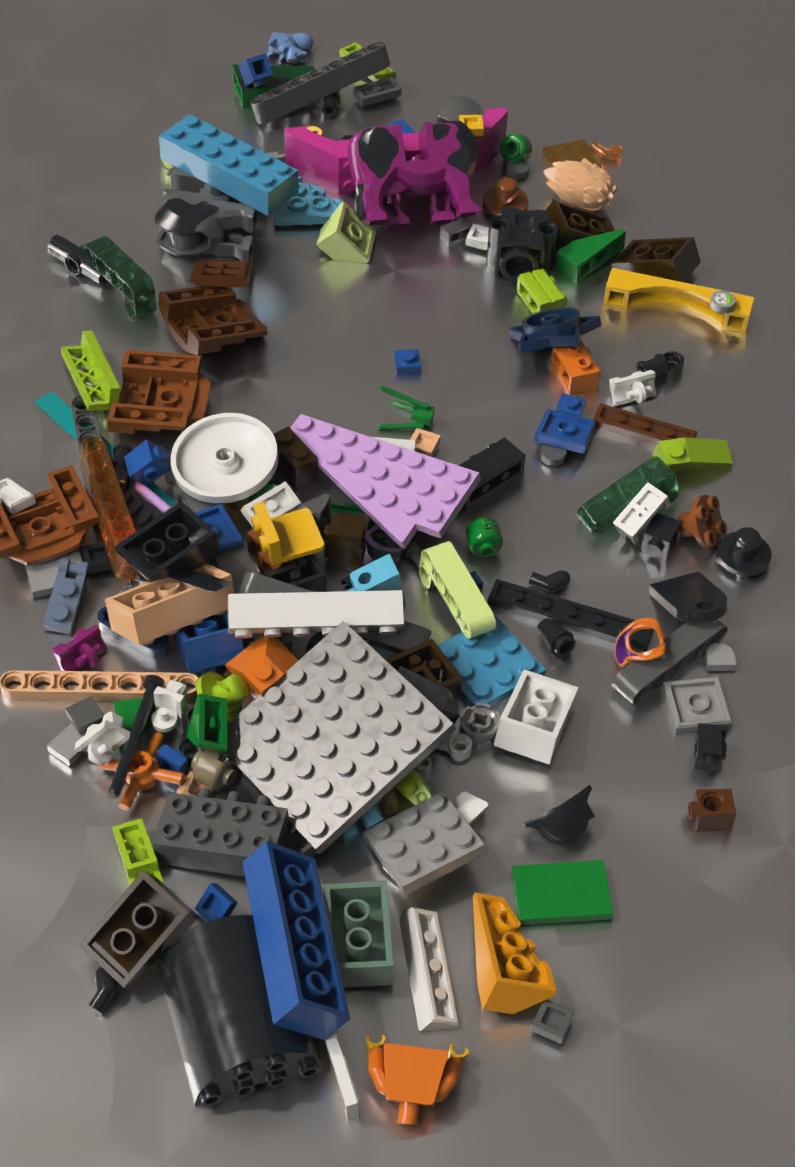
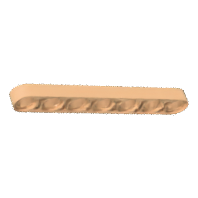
M13 670L1 676L0 689L2 695L10 700L82 701L92 696L95 701H122L143 698L145 692L143 682L147 675H157L164 680L166 687L171 680L182 684H193L195 688L184 696L186 702H192L198 696L195 684L198 677L192 673ZM11 681L21 683L16 689L6 688V685ZM45 681L50 683V686L44 690L35 688V685L39 682ZM69 682H77L79 684L74 690H66L64 688V685ZM98 682L108 684V687L104 690L98 691L93 689V686ZM131 682L137 685L132 691L122 689V686L126 683Z

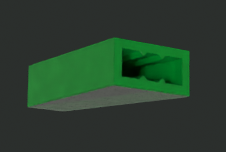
M239 64L232 65L233 84L242 108H251L250 101L254 97L315 69L313 66L270 65L273 76L266 80L267 84L254 88L253 85L245 86Z

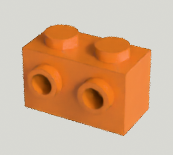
M582 340L579 346H553L551 364L568 394L575 395L597 390L598 380L601 378V369L593 361L590 349L585 347Z

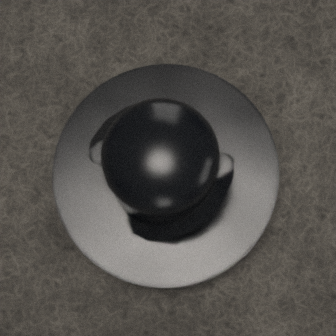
M743 527L737 532L725 535L719 541L716 559L729 572L734 573L739 579H748L750 576L762 573L768 568L772 557L771 549L767 542L761 538L760 533L756 529L751 527Z

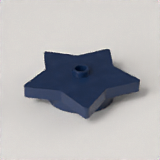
M554 308L529 315L522 321V325L508 329L510 338L519 341L520 353H525L550 346H579L582 335L602 325L600 316L580 317V312L577 309Z

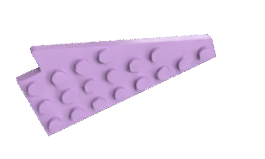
M300 414L290 427L318 457V467L403 549L406 548L417 530L442 538L481 480L479 472Z

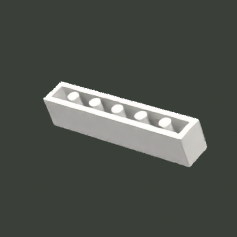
M402 590L228 594L227 599L228 634H235L236 638H250L253 633H264V637L268 638L282 636L281 633H293L295 637L310 636V632H322L323 636H327L342 621L358 635H366L368 631H379L381 635L396 634L397 630H401L404 625Z

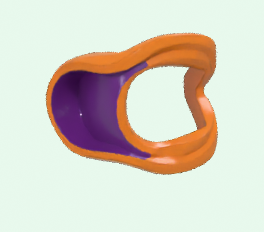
M642 618L631 622L618 635L615 644V658L618 665L622 668H626L634 661L644 662L664 656L666 651L664 633L660 623L654 618ZM655 629L660 640L659 646L643 653L635 652L630 639L631 635L640 630Z

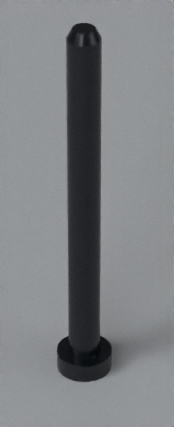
M147 675L144 679L143 687L145 692L130 731V738L125 744L108 791L111 798L119 797L154 702L153 692L157 686L164 687V680L157 675Z

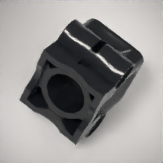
M502 206L501 216L490 219L486 261L489 265L495 267V277L498 280L518 282L520 274L532 273L534 270L541 268L545 271L553 269L558 226L556 223L548 221V210L524 211L515 207Z

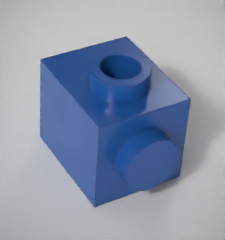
M266 53L246 59L238 65L246 87L253 85L254 88L267 84L266 80L273 76Z
M145 440L124 456L129 478L146 486H149L170 470L166 450L161 445H156L148 440Z

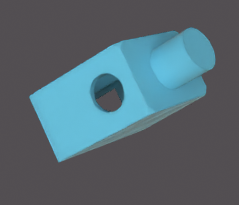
M390 554L351 572L349 575L352 588L346 591L402 590L403 606H406L400 575Z

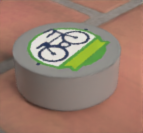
M716 291L712 294L710 300L712 310L725 314L734 309L735 297L733 294L727 291Z

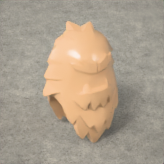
M586 158L582 162L569 160L552 163L554 167L544 170V176L548 180L546 185L562 200L568 202V204L589 211H597L605 205H610L618 189L613 185V180L605 169H601L597 164L593 165Z

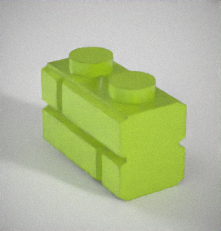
M543 268L534 270L532 273L527 272L519 275L517 292L533 314L548 309L565 308L567 304L566 294L564 291H559L556 287L555 279L552 276H548Z

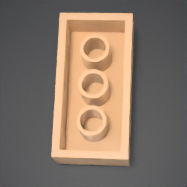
M207 563L194 570L233 582L231 574ZM164 578L106 598L105 603L112 631L138 645H148L153 643L154 639L175 634L180 628L200 624L203 622V619L212 615L226 613L228 609V594H235L233 584L217 592H212L171 578Z

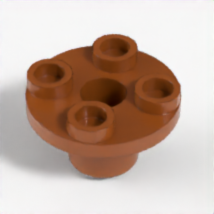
M500 178L497 183H494L495 187L488 189L483 195L482 207L495 217L501 216L502 206L515 207L524 211L528 210V196L518 188V183L513 178Z
M697 496L692 503L691 512L681 513L678 517V520L681 521L679 533L685 538L695 537L699 545L705 549L717 547L722 536L727 534V525L722 520L719 510L720 503L717 496Z

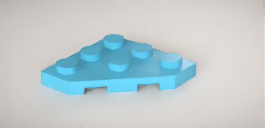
M298 175L299 193L274 211V225L325 224L343 201L326 196V191L314 184L308 185L304 183L302 177Z

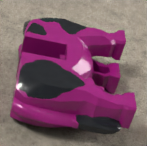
M461 121L443 123L424 122L418 134L420 157H412L408 161L405 158L401 124L375 126L363 129L361 133L354 134L349 140L348 164L356 188L354 211L359 220H364V226L385 225V230L407 228L409 218L399 208L402 200L401 197L404 195L412 197L427 195L430 198V213L432 215L430 226H442L455 220V215L450 209L451 200L453 207L456 209V218L478 217L482 212L481 206L474 202L471 191L472 178L479 155V146L468 126Z

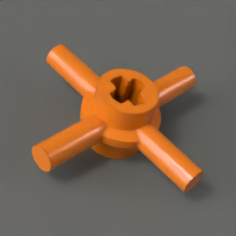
M154 732L145 752H135L126 777L128 786L118 804L120 809L129 811L138 791L153 788L157 781L177 785L184 784V773L160 769L155 759L157 751L164 740L163 734ZM112 759L105 765L98 764V767L116 772L120 760Z

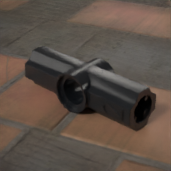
M56 234L51 238L47 246L48 253L63 261L67 269L74 275L82 273L95 282L106 285L114 274L113 267L98 259L88 245L84 244L79 247Z

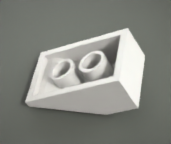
M524 669L500 718L494 746L550 765L579 687Z

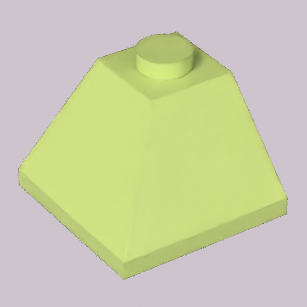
M344 201L320 229L316 245L334 260L367 263L370 260L376 230L371 226H364V220H359L355 211Z

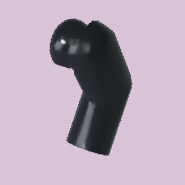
M564 570L554 572L548 576L533 572L529 579V585L549 593H554L568 586L571 577Z
M100 966L95 973L97 992L88 1005L103 1013L118 989V982Z

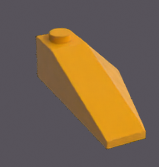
M475 893L473 896L477 987L483 1010L515 1014L554 997L557 989L551 968L546 960L540 961L534 952L536 945L532 939L526 940L519 929L521 923L503 897Z

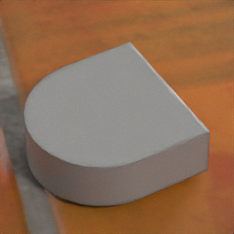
M714 643L707 648L705 655L707 671H735L737 664L734 651L730 646L724 643Z

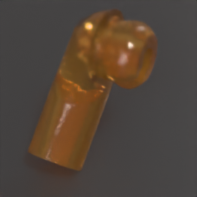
M596 141L592 142L589 146L592 153L602 160H618L623 152V148L616 144L612 145L611 150L604 148Z

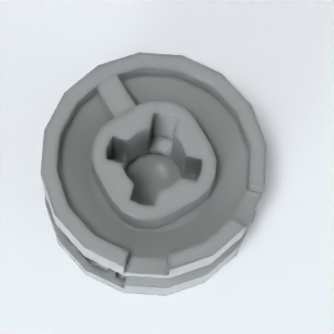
M475 703V706H467L463 709L460 715L459 734L462 733L470 737L473 749H487L494 745L495 740L493 741L492 739L496 737L500 721L498 711L492 710L491 705L485 703Z

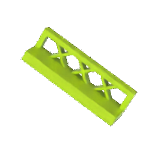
M82 331L81 345L61 347V354L87 410H110L112 402L119 403L120 386L93 331ZM71 355H82L83 357L79 359ZM83 368L85 370H88L89 372L85 373L78 369ZM89 382L96 386L92 388L90 386L85 385V383ZM93 397H96V398H99V399L104 400V401H94V402H92L91 399H92Z

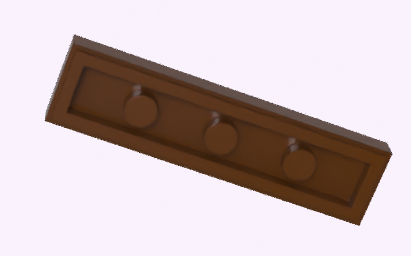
M600 403L593 418L596 421L595 427L655 445L663 440L684 437L697 438L698 431Z

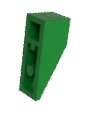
M620 229L570 242L557 252L556 270L577 284L624 249L626 231Z

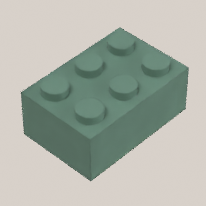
M387 881L323 884V897L343 987L393 985L394 964Z

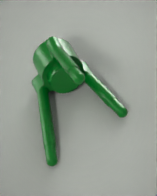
M382 385L379 386V390L412 404L409 405L394 400L391 402L394 406L412 411L411 420L415 421V423L381 424L377 426L379 430L416 428L423 430L424 426L431 427L435 407L428 406V403L417 401Z

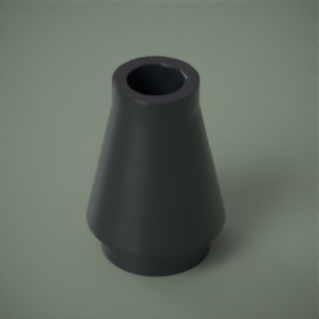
M547 618L540 621L537 625V631L543 637L552 654L564 657L573 651L576 642L571 632L556 625Z

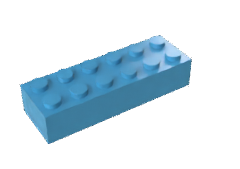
M191 114L159 135L160 159L267 216L271 215L299 193L297 169Z

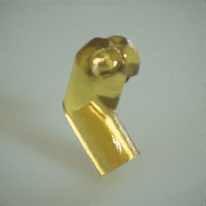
M242 500L223 503L225 507L231 509L228 513L231 520L240 522L243 516L241 509L244 506Z

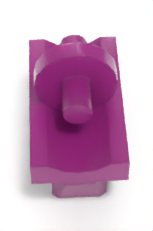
M93 625L88 630L81 628L75 632L72 641L66 645L58 644L52 648V653L61 671H78L87 664L90 667H95L99 664L98 656L107 651L108 648L101 637L100 627Z

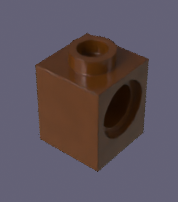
M732 789L695 790L693 801L688 803V816L690 820H694L696 832L732 831L736 818Z

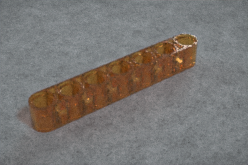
M87 437L83 439L81 444L79 466L90 500L99 516L98 525L113 571L120 579L132 580L139 575V572L115 551L114 547L134 534L135 529L105 442L97 437Z

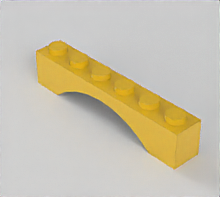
M612 268L607 281L603 304L624 309L643 305L677 306L703 315L721 329L746 334L754 297L730 292L735 297L734 309L729 313L721 314L711 309L710 300L714 292L722 290Z

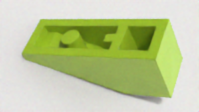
M685 437L658 442L652 452L658 476L733 465L727 440Z

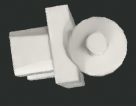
M653 370L646 372L638 371L632 373L631 376L610 379L609 387L612 393V404L619 406L634 401L640 404L644 403L646 398L655 396V372Z
M171 680L166 689L157 686L153 692L155 712L151 717L152 726L159 732H169L176 728L178 732L183 734L184 728L187 727L186 713L189 710L188 703L184 699L187 693V686Z
M113 712L106 713L100 724H92L87 728L86 735L76 742L75 750L78 752H88V758L91 762L105 765L112 760L113 751L130 738V731L123 728L124 718Z

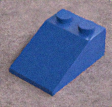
M228 610L222 615L207 617L200 624L180 628L177 633L173 634L184 664L190 673H202L205 669L210 670L212 667L225 666L226 663L244 650L242 638H236L235 634H228Z

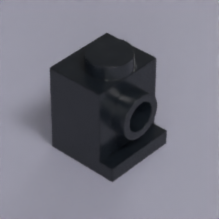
M698 723L694 738V769L714 772L719 769L720 760H725L727 743H725L728 726Z

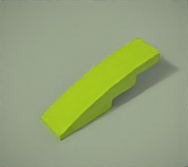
M142 818L113 826L112 830L129 886L143 870L155 875L164 883Z

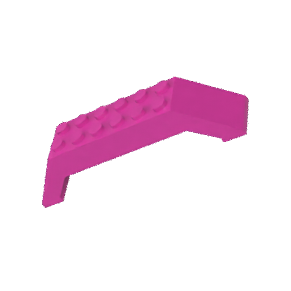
M507 107L485 109V114L482 116L483 136H475L479 146V155L472 181L500 153L501 142L506 137ZM307 126L284 128L286 164L297 169L299 176L338 195L355 193L356 188L348 164V145L350 139L333 141L308 130ZM419 133L403 134L406 161L412 157H420Z

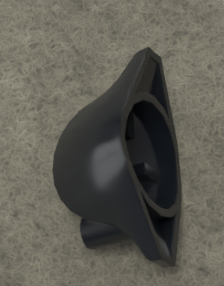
M588 785L561 805L522 822V826L537 829L556 842H570L578 838L586 830L588 821L596 817L587 802L592 791L591 785Z

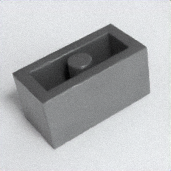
M459 218L440 227V239L448 246L467 237L472 223L466 218Z

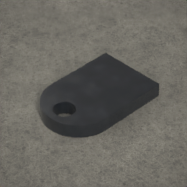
M699 571L649 584V594L675 618L690 623L710 622L721 618L728 610L726 594Z

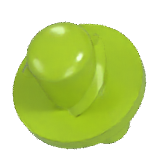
M207 672L195 681L197 695L200 693L227 699V724L243 710L242 702L249 696V686L242 676L231 674L224 678L217 673Z

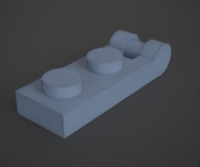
M68 558L60 559L58 573L43 621V630L71 635L89 572V562L80 561V563L70 562ZM68 573L77 574L76 580L67 578Z

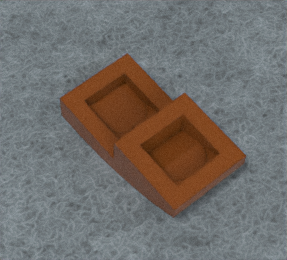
M254 528L247 532L248 551L259 559V571L264 574L281 568V563L272 565L268 553H263L259 542L260 533H255Z

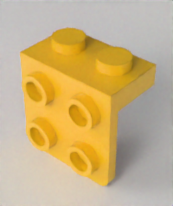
M264 501L253 504L255 516L251 517V522L255 533L259 532L261 535L259 536V542L263 553H268L272 565L320 552L325 548L324 541L310 509L303 508L270 518Z

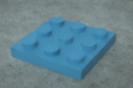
M495 614V630L471 639L466 638L463 632L438 645L463 678L461 698L469 707L475 706V703H485L492 707L510 697L524 669L543 676L546 674V669Z

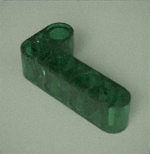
M104 235L82 246L87 261L123 295L124 307L131 320L136 321L157 310L155 287L151 277L109 237Z
M652 457L581 505L576 516L593 536H598L614 526L613 522L647 483L666 494L669 498L668 500L672 503L678 497L680 491L677 476L660 457Z

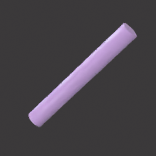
M134 483L133 488L161 513L172 508L143 483Z

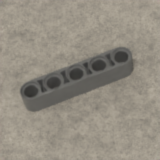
M718 619L704 623L686 622L665 638L666 651L664 656L650 661L632 662L618 673L613 680L612 687L633 705L639 704L662 687L663 682L670 681L703 656L711 644L720 643L725 637L728 627ZM658 643L657 645H655L653 648H651L650 650H652V649L658 647V646H659V643Z

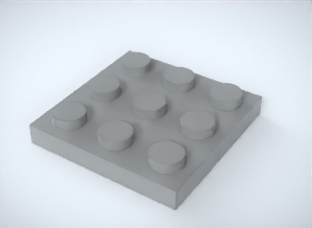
M443 792L363 831L365 841L404 895L487 853L483 841Z

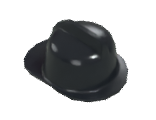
M376 524L364 536V540L367 543V552L372 558V562L390 554L394 563L398 562L405 550L417 540L419 531L417 530L406 548L403 549Z

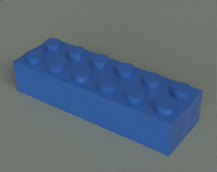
M265 841L243 861V867L273 1025L326 1040L351 1018L315 858Z

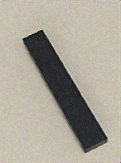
M496 579L487 600V604L540 621L547 618L560 627L616 643V639L622 630L635 621L634 619ZM645 629L633 633L630 638L633 649L646 652L655 629Z

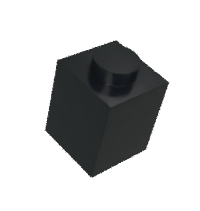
M656 513L644 533L641 552L666 560L677 540L681 521Z

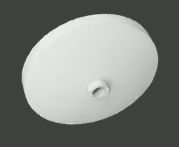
M221 413L205 417L190 425L176 440L171 452V467L174 478L184 492L200 501L230 503L245 499L262 489L274 475L279 457L277 443L271 430L254 417L239 413Z

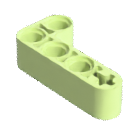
M447 541L422 550L419 565L420 578L427 589L437 587L466 638L471 639L495 630L496 620L494 614L452 543Z

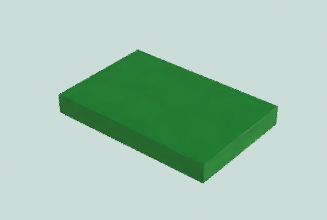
M604 860L512 866L511 873L517 914L521 925L613 919L614 913Z

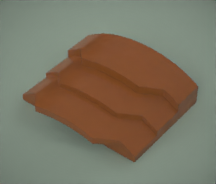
M126 349L122 363L123 384L119 403L112 402L107 420L108 431L135 434L137 430L160 432L161 429L184 431L193 423L205 418L211 383L200 372L201 356Z
M72 465L47 473L50 489L34 494L36 504L12 515L0 503V558H10L28 566L58 558L81 546L87 531L99 521V516Z

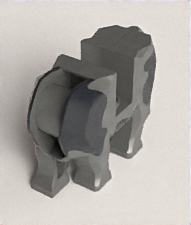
M174 166L173 171L170 173L171 189H164L161 205L155 215V223L162 228L158 233L156 243L167 252L176 256L236 257L240 261H248L250 263L253 256V236L244 237L227 230L243 228L245 231L253 233L258 219L257 210Z

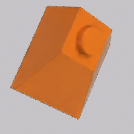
M262 635L226 663L225 667L232 674H238L244 678L249 686L250 694L256 699L259 695H265L269 688L275 686L287 675L286 671L299 660L277 637L268 638Z

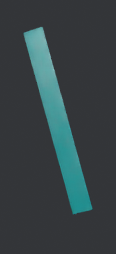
M52 391L34 401L77 441L72 409ZM87 422L80 425L83 428L91 427ZM101 435L107 466L108 462L114 457V446ZM86 441L84 443L85 446L96 444L95 441ZM131 479L129 489L133 487L134 483L137 481ZM154 482L147 486L170 506L176 504Z

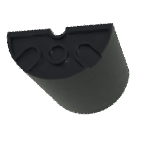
M253 915L228 916L200 924L181 934L182 941L174 947L167 946L163 950L158 960V971L195 1106L202 1104L210 1106L230 1096L236 1095L241 1097L249 1095L255 1090L254 1086L260 1083H268L269 1087H278L285 1084L287 1080L298 1077L310 1078L324 1070L315 1037L273 1025Z

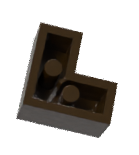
M288 426L274 433L279 457L276 471L271 479L282 474L295 490L318 480V457Z
M344 512L333 513L332 521L330 524H326L324 531V540L328 541L324 549V558L328 559V570L351 573L360 568V565L363 564L367 547L364 536L370 530V516Z
M433 639L385 659L396 670L402 666L451 690L455 702L461 700L463 678Z

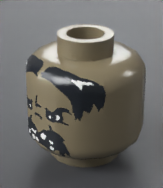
M201 749L195 754L191 762L194 778L211 790L219 791L225 786H230L237 776L234 757L227 753Z

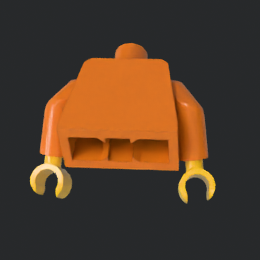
M382 1034V1041L375 1044L371 1042L370 1035L366 1036L368 1072L377 1092L386 1096V1101L399 1103L397 1123L417 1126L420 1106L434 1107L435 1102L445 1100L457 1085L462 1067L465 1065L469 1049L465 1048L463 1054H456L453 1051L454 1043L450 1044L448 1051L386 1043L384 1034Z

